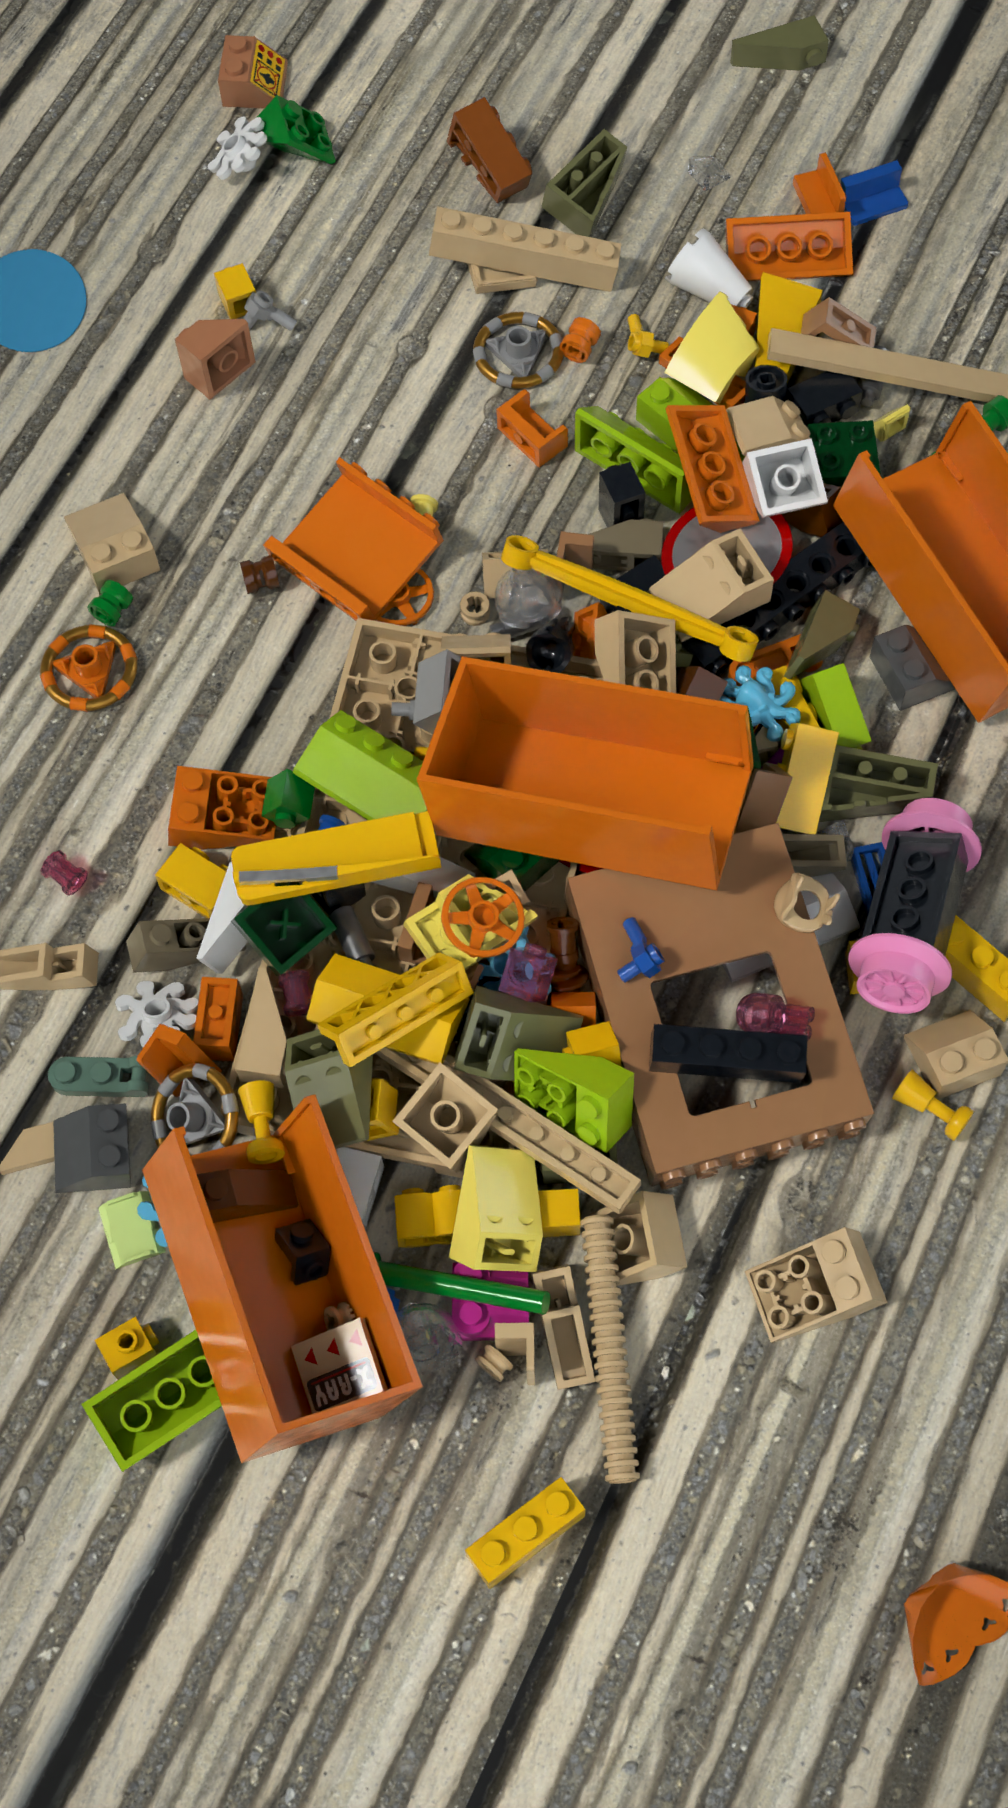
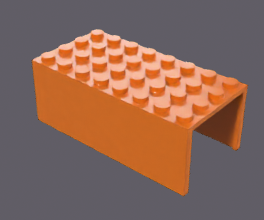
M970 400L962 404L935 454L890 476L881 477L870 461L871 455L867 450L859 453L833 507L977 722L980 723L1008 708V453Z
M462 656L419 771L417 782L436 836L717 891L754 766L748 706Z
M316 1095L304 1097L274 1134L271 1135V1137L282 1141L285 1155L280 1160L269 1164H253L248 1161L246 1150L249 1143L253 1140L190 1156L184 1139L186 1135L184 1126L172 1129L142 1171L241 1463L381 1418L423 1387ZM226 1169L286 1170L287 1174H291L299 1206L292 1209L213 1223L197 1174ZM310 1218L331 1247L329 1271L326 1276L317 1280L294 1285L291 1280L292 1264L276 1243L275 1231L277 1228ZM347 1302L353 1310L350 1314L355 1315L352 1320L365 1318L388 1390L312 1414L291 1346L326 1332L327 1329L324 1321L325 1308L334 1306L337 1309L339 1303Z

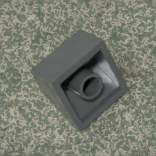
M903 625L874 636L870 659L900 711L955 690V687L914 626Z
M126 1103L87 1106L53 1120L56 1193L131 1188Z

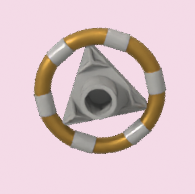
M529 312L502 314L483 325L478 332L473 345L475 364L479 371L496 385L510 389L534 387L551 378L559 369L564 357V352L560 349L562 335L550 321L540 315ZM510 324H524L541 329L529 332L525 327L515 326L507 331L506 336L489 338L503 326ZM546 333L550 338L553 351L552 358L547 365L535 374L530 375L545 340ZM485 344L518 377L499 373L493 369L487 361Z
M200 1063L181 1066L168 1074L163 1083L158 1087L151 1109V1128L157 1147L159 1148L168 1136L164 1119L167 1100L182 1081L179 1102L173 1103L167 1111L166 1119L169 1128L172 1130L184 1126L186 1145L223 1132L221 1138L211 1150L231 1146L238 1130L239 1108L236 1094L228 1080L214 1067ZM190 1077L209 1081L216 1087L221 1095L225 1118L195 1080Z

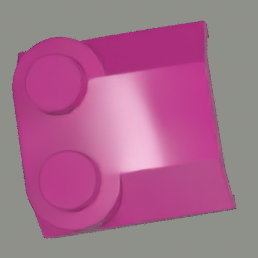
M453 1262L452 1274L529 1288V1272L474 1270L459 1262ZM452 1298L453 1341H495V1323H529V1312Z

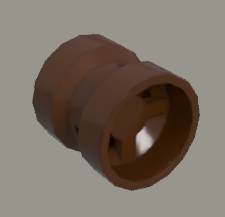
M272 555L264 556L257 562L250 560L240 562L247 594L257 593L263 587L269 589L280 587ZM260 570H262L264 578L260 577Z

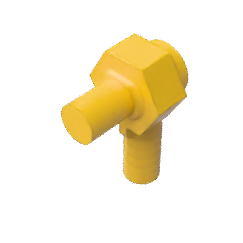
M631 314L628 317L627 321L631 332L628 339V350L632 351V354L649 358L651 352L661 354L669 347L668 342L655 340L654 333L643 330L639 315Z

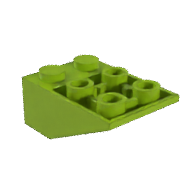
M517 1048L514 1051V1097L573 1136L582 1140L587 1145L607 1153L632 1127L633 1072L603 1057Z

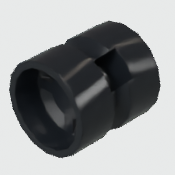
M760 365L752 368L745 377L746 396L744 403L770 396L785 402L788 382L787 374L784 370L772 365Z

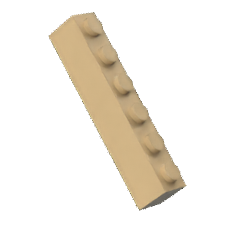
M437 206L429 256L611 292L618 271L621 243Z

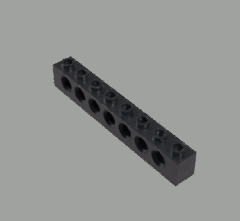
M842 522L789 560L785 571L773 584L770 602L720 625L726 628L747 625L750 628L746 629L757 635L758 643L762 640L768 641L787 622L797 621L809 606L818 601L825 590L831 592L839 585L845 586L853 579L856 572L863 567H871L872 563L845 523ZM815 571H822L824 572V574H820ZM790 589H797L799 592H794ZM764 607H772L775 610H768ZM692 637L682 642L681 647L693 655L689 667L700 666L719 677L733 661L723 655L719 647L698 638Z

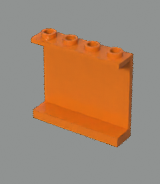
M339 457L336 461L342 474L283 543L271 535L263 546L268 554L273 556V560L356 622L357 618L375 621L444 540L438 529L440 524L434 517L428 513L421 515L404 496L397 498L391 494L390 488L380 479L371 480L360 465L355 462L349 464Z

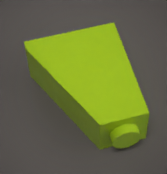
M844 663L799 680L805 701L811 703L816 710L817 722L820 728L839 732L836 745L863 750L861 745L872 741Z

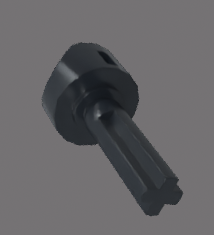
M562 617L554 626H543L536 630L526 644V657L530 668L556 673L563 672L573 657L574 645L570 636L575 630V623H569L568 617Z

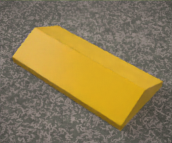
M334 954L316 979L306 1019L309 1022L318 1024L398 977L400 974ZM469 997L387 1045L386 1048L437 1065L440 1062L443 1064L470 1000Z

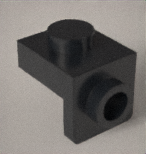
M310 1218L276 1229L275 1241L292 1264L291 1280L294 1285L317 1280L328 1274L331 1247Z

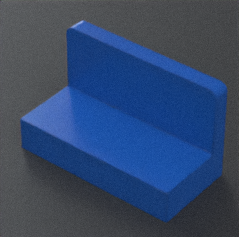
M897 160L841 178L840 184L846 195L844 211L850 212L852 225L856 226L907 209L908 200L899 187L902 167Z

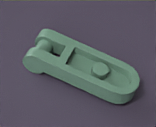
M137 1056L130 1058L63 1057L54 1061L48 1071V1080L53 1089L65 1096L145 1097L148 1095L149 1083L145 1081L146 1073L148 1072L137 1062ZM123 1073H132L131 1080L122 1082Z

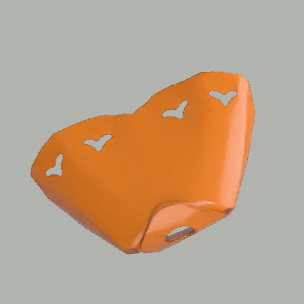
M953 1563L934 1573L928 1582L909 1594L904 1603L914 1670L919 1685H934L955 1675L968 1663L975 1646L994 1642L1008 1631V1610L1006 1612L1003 1611L1004 1605L1002 1599H1008L1007 1581ZM984 1618L996 1621V1624H989L986 1630H982ZM958 1649V1653L952 1655L950 1661L946 1662L947 1655L945 1650ZM924 1663L929 1667H933L934 1671L927 1670L923 1675Z

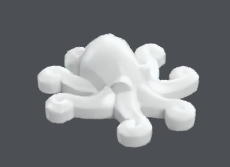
M240 117L234 123L236 129L232 135L227 130L221 132L217 142L222 146V149L216 158L208 164V169L212 173H217L216 175L221 180L227 179L231 175L232 169L236 173L253 170L261 153L257 147L264 145L267 141V135L261 131L264 128L265 122L260 117H257L249 123L245 117Z
M142 981L136 986L137 993L142 996L141 1001L134 999L130 995H121L115 1001L118 1011L122 1012L130 1009L133 1012L127 1020V1025L118 1030V1036L123 1041L133 1040L138 1034V1027L140 1025L143 1032L140 1038L142 1047L145 1046L159 1024L179 1031L180 1028L177 1025L184 1030L195 1028L197 1015L194 1013L197 1012L199 1001L193 997L186 1000L179 999L185 994L184 985L179 982L165 986L154 995V983Z

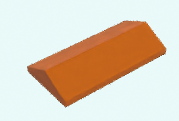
M850 212L727 218L726 254L748 282L761 281L763 272L785 279L852 276L853 258Z
M668 405L665 410L699 525L722 533L757 524L760 520L725 405Z

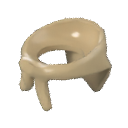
M793 873L790 880L778 890L774 900V910L777 918L784 926L797 932L811 933L822 928L824 924L831 925L832 908L836 906L840 894L836 893L833 897L829 898L827 888L819 881L808 875ZM800 891H809L818 898L820 910L814 919H803L795 912L794 906L797 903Z

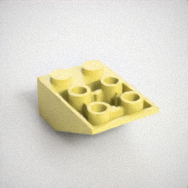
M469 1145L449 1258L474 1270L536 1272L543 1230L535 1159L520 1149Z

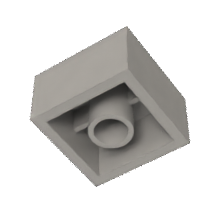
M446 649L419 662L415 700H410V703L392 702L391 715L409 717V720H413L414 725L433 734L461 657Z

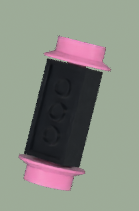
M938 798L914 800L904 808L903 813L891 818L885 824L882 831V844L886 851L863 936L851 947L848 961L853 973L858 977L857 990L862 998L871 1005L888 1012L899 1014L919 1012L929 1005L932 996L943 992L951 982L952 968L945 957L965 874L978 864L982 853V846L978 836L972 830L973 823L969 814L963 808L950 801Z

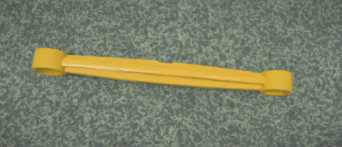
M511 535L506 538L501 560L512 568L518 570L534 569L614 606L628 609L633 613L674 619L676 631L719 646L720 652L732 660L748 662L753 657L759 639L756 634L746 628L739 626L723 627L629 584L540 551L538 544L527 537Z

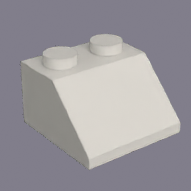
M812 438L747 452L742 464L755 507L762 518L828 503Z

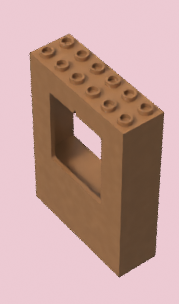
M778 823L733 835L717 891L609 869H600L567 878L565 902L570 917L575 918L579 922V929L575 932L585 968L588 971L592 992H595V1001L601 1022H610L619 1043L621 1066L634 1073L632 1126L650 1187L660 1185L662 1190L681 1185L683 1178L696 1175L697 1180L706 1179L717 1175L719 1168L731 1165L733 1170L742 1169L753 1165V1159L767 1155L768 1160L778 1159L789 1155V1149L801 1145L804 1150L814 1149L824 1145L825 1139L838 1136L839 1141L847 1140L860 1135V1130L867 1127L866 1123L874 1115L815 932H797L784 926L777 918L774 910V900L778 890L795 873ZM800 891L794 910L801 918L810 920ZM635 917L647 938V945L654 943L663 955L665 962L660 964L661 971L651 978H648L641 972L624 983L617 970L633 960L630 951L633 943L622 924L626 919ZM767 953L771 956L796 1035L808 1036L806 1067L811 1084L755 1099V1108H751L750 1101L692 1116L688 1111L678 1075L676 1073L649 1071L651 1033L654 1024H662L651 990V984Z

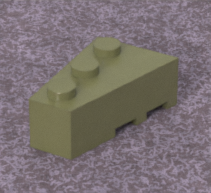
M603 129L546 184L542 208L575 234L591 237L621 173L627 146Z
M836 745L819 822L903 812L904 808L914 800L932 798L938 763Z

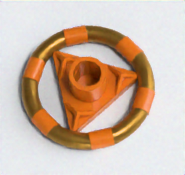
M101 625L79 626L62 633L48 646L41 661L40 678L47 694L61 706L70 710L85 712L99 710L119 701L130 690L137 674V656L133 645L120 632ZM85 637L109 640V642L95 647L88 644L77 646L71 655L55 660L75 640ZM115 645H117L125 662V671L121 680L105 694L116 650ZM53 666L58 672L94 698L71 697L62 692L56 683Z

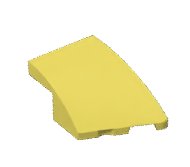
M721 291L711 300L692 325L664 372L719 404L734 376L738 375L745 378L760 349L753 336L748 333L745 323L730 304L727 294Z
M470 874L438 892L434 903L406 919L403 924L426 959L440 952L462 961L465 970L483 958L470 957L451 943L442 926L441 912L449 892L462 881L474 878ZM476 883L483 900L493 902L504 895L498 890L489 889L484 883ZM465 888L461 889L454 896L449 906V912L468 911L471 906ZM512 902L499 914V920L513 931H516L518 912L515 903ZM523 908L525 916L524 928H526L537 919L538 915L531 909L526 910ZM450 924L455 936L462 943L469 946L472 927L464 924ZM489 931L485 935L480 950L498 948L508 940Z

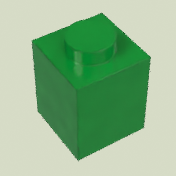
M290 769L280 772L267 781L261 816L273 821L276 826L284 829H292L309 820L315 787L295 775Z

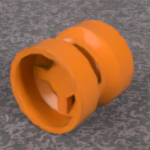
M583 317L575 318L569 327V334L565 335L560 343V349L569 360L576 363L586 362L592 352L591 346L597 343L601 336V331L593 321Z

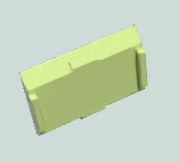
M148 1191L132 1192L107 1201V1203L102 1204L98 1208L115 1270L166 1252L165 1247L159 1246L155 1241V1234L159 1230L158 1222L142 1219L138 1215L137 1207L142 1201L151 1202Z

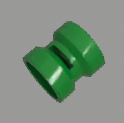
M106 580L100 589L101 595L93 598L87 608L98 621L113 627L121 618L120 612L122 609H127L132 603L133 596L118 582Z

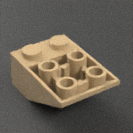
M739 528L710 541L652 585L649 591L652 595L720 625L770 602L774 579ZM675 630L681 642L692 638L690 635Z
M843 1227L745 1271L771 1343L855 1317L888 1303L860 1231Z

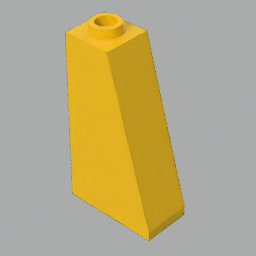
M763 272L760 282L756 343L760 349L754 359V367L760 365L777 366L784 370L789 382L796 365L767 359L768 335L771 328L801 334L803 314L821 303L823 290Z

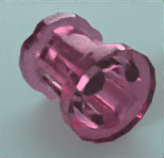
M61 850L50 854L43 862L40 870L42 876L47 879L52 878L62 886V892L68 896L81 889L88 877V872L82 867L77 868L68 861L66 854Z
M305 970L289 971L278 977L279 987L283 988L286 1004L283 1007V1011L286 1016L299 1017L308 1014L311 1002L308 987L310 975Z

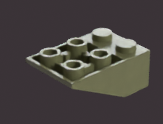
M476 986L455 1051L454 1069L491 1080L514 1081V1051L517 1048L562 1053V1048L568 1047L566 1032L581 1028L584 1016Z
M319 1029L287 1039L285 1076L293 1110L304 1097L315 1094L335 1149L369 1140L373 1054L356 1065L349 1067L343 1063L335 1041L322 1035Z

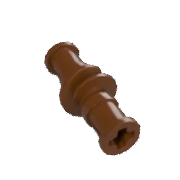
M556 917L547 921V932L550 933L551 941L550 953L555 955L557 965L553 970L541 971V973L545 977L552 978L549 980L552 992H580V987L588 981L587 969L577 964L579 954L576 947L575 932L579 929V922L572 917Z

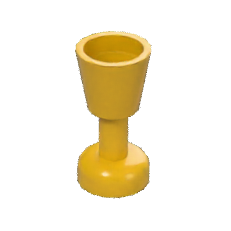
M912 1069L901 1082L892 1099L922 1113L927 1109L947 1123L944 1129L945 1135L955 1141L975 1111L967 1106H961L957 1111H954L935 1098L937 1092Z
M265 1080L251 1081L243 1084L238 1089L246 1117L250 1123L254 1124L256 1139L249 1143L246 1150L247 1159L253 1164L273 1163L285 1155L282 1141L271 1137L269 1121L274 1115L275 1086L272 1082Z

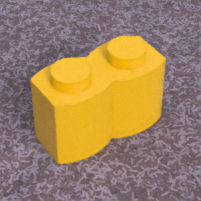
M445 1185L440 1187L439 1191L433 1193L424 1192L421 1188H409L403 1190L401 1195L394 1196L398 1247L414 1248L434 1244H451L461 1186Z

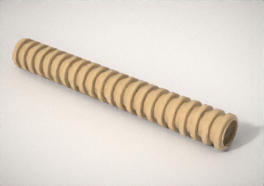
M593 1215L585 1217L580 1221V1224L585 1229L581 1233V1237L586 1240L582 1247L584 1251H587V1255L584 1256V1262L588 1263V1267L585 1268V1274L589 1275V1278L586 1279V1286L590 1287L587 1297L592 1301L588 1304V1309L593 1311V1314L589 1316L590 1322L594 1323V1326L590 1329L591 1334L595 1335V1339H592V1346L596 1347V1351L593 1352V1358H596L598 1362L594 1364V1370L599 1373V1375L595 1376V1381L600 1383V1387L596 1389L597 1395H601V1400L598 1401V1407L602 1408V1412L599 1413V1419L603 1420V1425H600V1431L605 1434V1437L601 1438V1443L606 1445V1449L602 1451L603 1457H607V1462L604 1463V1469L608 1470V1475H605V1481L609 1482V1484L635 1482L640 1478V1473L635 1471V1467L639 1465V1462L634 1459V1454H637V1447H633L636 1435H633L631 1432L635 1428V1423L630 1422V1417L634 1413L633 1410L629 1409V1405L632 1404V1398L628 1397V1392H631V1386L626 1383V1380L630 1379V1374L625 1372V1368L629 1364L628 1361L624 1360V1356L627 1355V1349L623 1348V1344L626 1343V1337L622 1336L621 1333L625 1331V1325L620 1324V1320L624 1318L623 1312H619V1308L622 1307V1301L618 1300V1296L621 1295V1289L617 1288V1284L620 1283V1277L615 1274V1272L619 1271V1266L614 1264V1261L618 1258L617 1253L613 1252V1249L616 1248V1241L612 1240V1237L615 1236V1230L611 1228V1225L614 1224V1218L608 1215Z

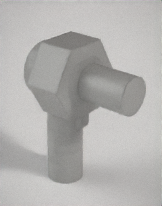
M261 290L257 291V293L252 292L244 306L248 312L243 319L248 322L249 329H252L258 319L263 321L266 319L269 321L274 320L289 331L294 328L297 322L296 319L287 315L279 308H275L272 297Z

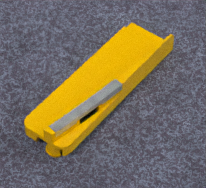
M413 811L236 847L231 853L232 873L237 895L242 903L247 906L441 868L434 828L428 811L415 814ZM302 881L303 885L276 886L275 884Z

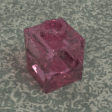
M526 943L525 947L511 948L498 990L528 1002L545 1001L558 959L546 955L547 949L533 943ZM528 962L533 966L534 970L531 980L525 974V966Z

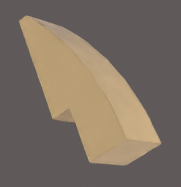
M47 943L0 950V989L31 991L97 986L99 953L85 943L56 948L51 947Z
M565 1264L531 1272L534 1289L550 1293L549 1309L545 1315L540 1314L557 1389L561 1390L596 1382L570 1266Z

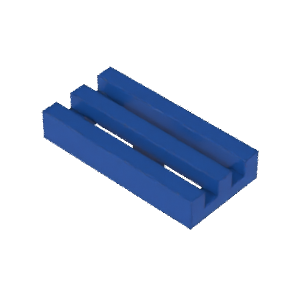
M882 842L850 848L848 853L867 916L873 898L860 855L864 856L875 891L879 876L872 853L877 852L880 865H882L886 851Z

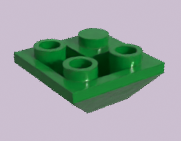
M276 95L257 116L265 122L264 128L261 131L267 135L266 144L287 153L333 165L336 162L332 143L325 127V120L318 112L305 109L293 100H286Z

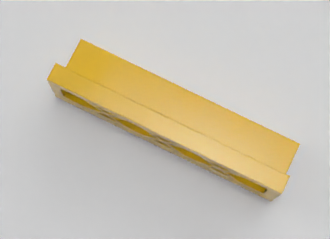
M438 952L321 1021L317 1026L322 1035L335 1041L343 1063L352 1067L472 995L473 990L462 961Z

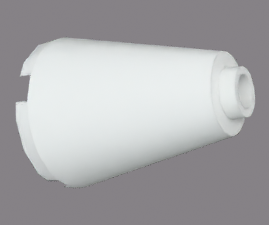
M704 228L699 230L695 234L699 238L695 244L686 243L668 269L671 275L666 276L665 279L670 284L709 303L721 291L727 294L730 304L747 308L754 298L750 295L753 290L752 286L711 233Z

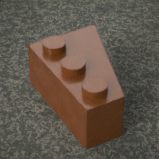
M483 97L454 112L446 142L451 148L457 146L464 154L461 156V160L466 166L472 164L479 172L476 175L477 180L496 203L526 189L532 176V167L528 159L524 156L522 157L517 150L513 135L504 129L497 109L494 106H490L486 98Z

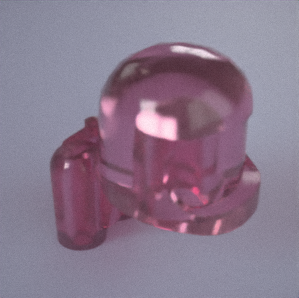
M750 993L744 996L737 1005L736 1021L743 1031L808 1036L807 1041L811 1038L812 1028L808 1024L815 1017L813 1007L794 1004L785 1005L781 996L767 993Z

